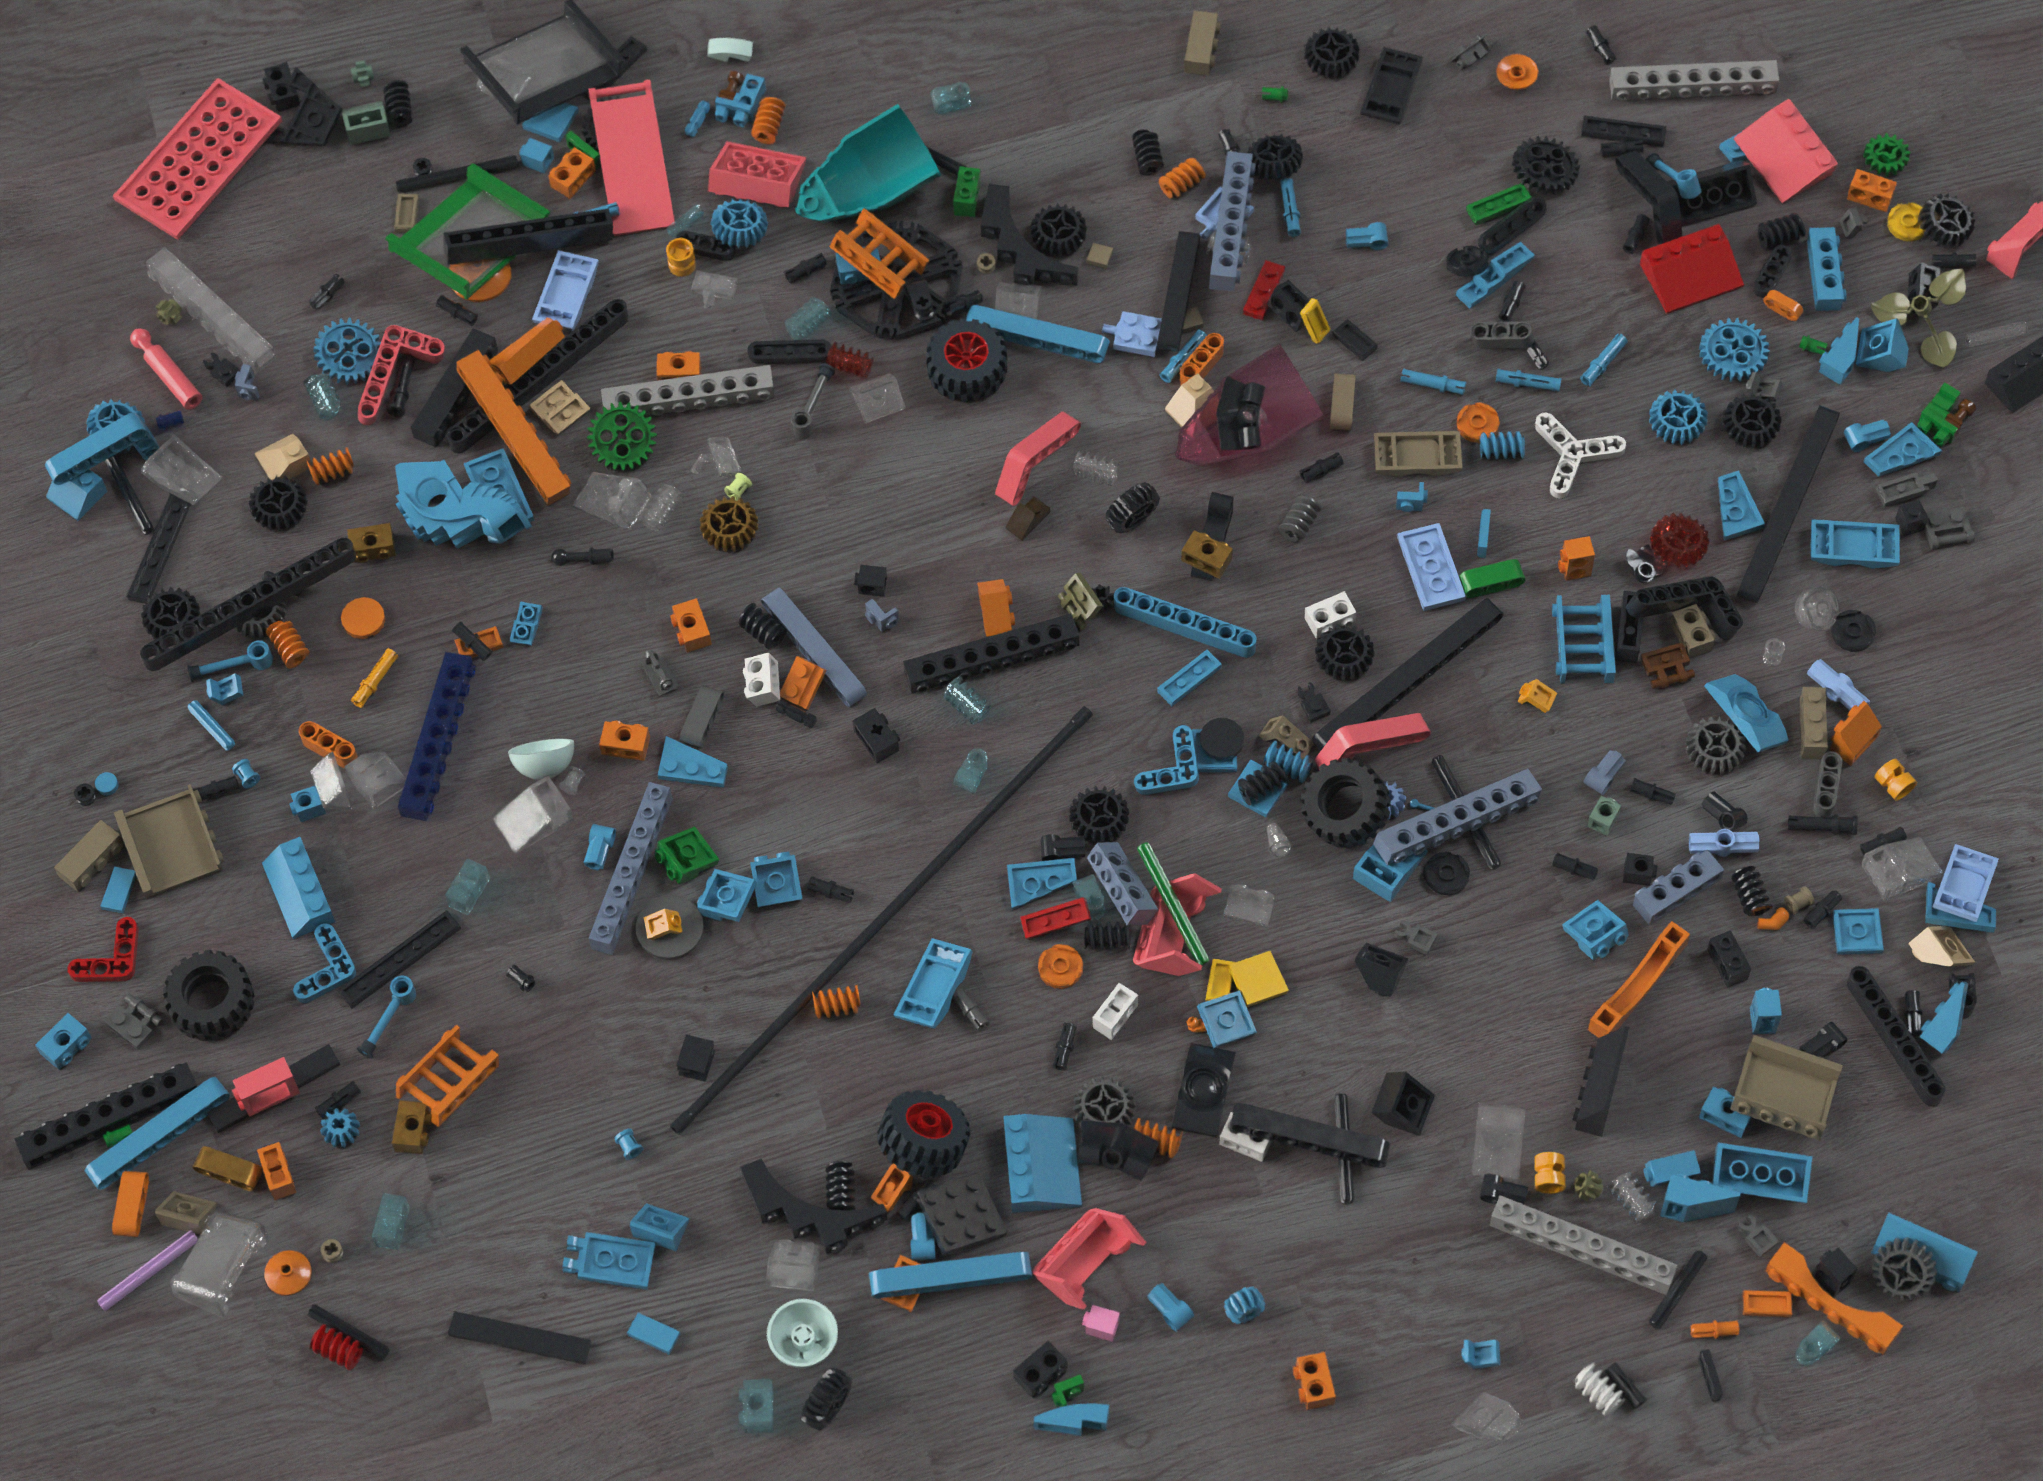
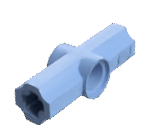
M1816 660L1808 670L1807 674L1826 689V695L1832 701L1841 702L1849 710L1854 705L1859 706L1863 701L1867 702L1868 705L1870 704V700L1854 688L1853 682L1847 675L1843 673L1838 674L1823 660Z
M1721 829L1717 833H1690L1689 851L1690 854H1696L1698 852L1703 853L1708 849L1710 853H1715L1721 857L1728 856L1731 853L1758 852L1759 834L1758 832H1732L1728 829ZM1719 841H1726L1728 845H1723Z

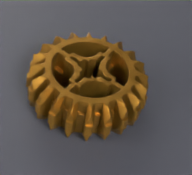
M724 496L723 501L715 499V505L708 503V510L703 509V516L700 518V530L703 538L708 541L710 546L715 545L717 550L723 547L725 552L728 548H731L735 552L737 546L743 549L744 543L750 545L751 538H755V531H758V516H756L755 509L751 508L749 502L744 503L742 498L735 501L734 496L727 500ZM739 515L746 520L745 524L741 523V520L738 519ZM716 524L720 528V532L715 531L712 525Z

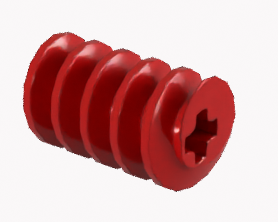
M323 1324L315 1332L309 1349H313L315 1354L321 1353L323 1358L329 1357L331 1362L337 1361L339 1366L345 1365L347 1370H352L358 1364L363 1354V1348L358 1349L359 1341L355 1340L350 1345V1336H347L342 1341V1332H339L334 1337L335 1329L331 1328L326 1332L327 1325Z

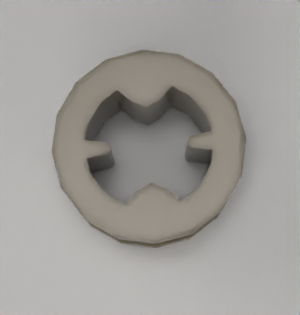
M983 253L978 257L977 267L981 273L989 274L995 270L996 261L993 255ZM984 261H989L988 267H984Z
M330 1239L322 1244L321 1253L325 1261L335 1263L342 1258L343 1249L337 1240ZM332 1246L335 1247L337 1252L329 1255L327 1250H331Z

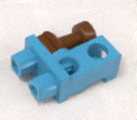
M731 71L727 77L728 87L726 90H721L715 100V117L717 121L723 123L727 121L728 116L734 117V124L744 128L748 121L752 122L760 98L764 96L766 91L765 78L747 74L745 78L741 73ZM751 81L757 82L758 85L751 84ZM742 85L740 93L736 92L737 87Z

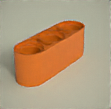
M1211 333L1207 335L1180 368L1181 385L1196 374H1199L1204 379L1221 359L1224 352V339L1220 334Z
M307 721L300 725L299 735L306 748L342 768L350 769L357 765L358 756L351 742L314 722ZM314 733L313 736L306 737L308 734ZM332 743L331 746L324 747L326 744ZM350 753L349 756L342 757L344 754Z
M123 1171L112 1224L113 1235L138 1237L149 1185V1175L147 1172Z

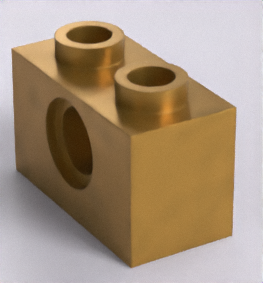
M390 523L347 530L348 539L352 541L356 552L354 562L363 563L372 559H387L391 556H396L394 535Z
M1194 530L1182 549L1181 561L1220 579L1232 560L1233 548L1225 542H1218L1212 539L1206 533H1199Z
M399 1100L392 1139L395 1152L423 1154L424 1146L427 1147L429 1141V1133H426L427 1125L432 1123L431 1111L424 1103ZM411 1125H418L417 1129L408 1130Z

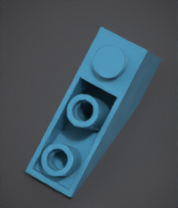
M1858 317L1852 323L1848 322L1842 331L1843 335L1840 338H1835L1831 345L1832 349L1829 352H1824L1819 360V363H1821L1819 372L1839 385L1851 373L1854 366L1859 327Z
M1967 982L1956 983L1949 991L1951 996L1947 1002L1942 1001L1935 1009L1937 1015L1932 1021L1928 1019L1921 1028L1923 1033L1920 1037L1942 1054L1947 1053L1960 1036L1968 988Z

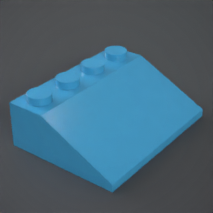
M1033 1114L1003 1116L1012 1213L1082 1207L1073 1118Z

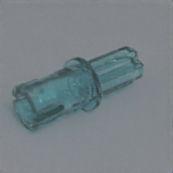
M695 204L685 214H680L679 218L667 227V233L672 237H676L679 232L686 228H691L692 223L704 215L703 210L698 211L701 207Z

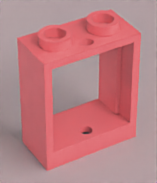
M284 1057L232 1080L236 1087L232 1090L241 1111L246 1109L249 1117L300 1094Z

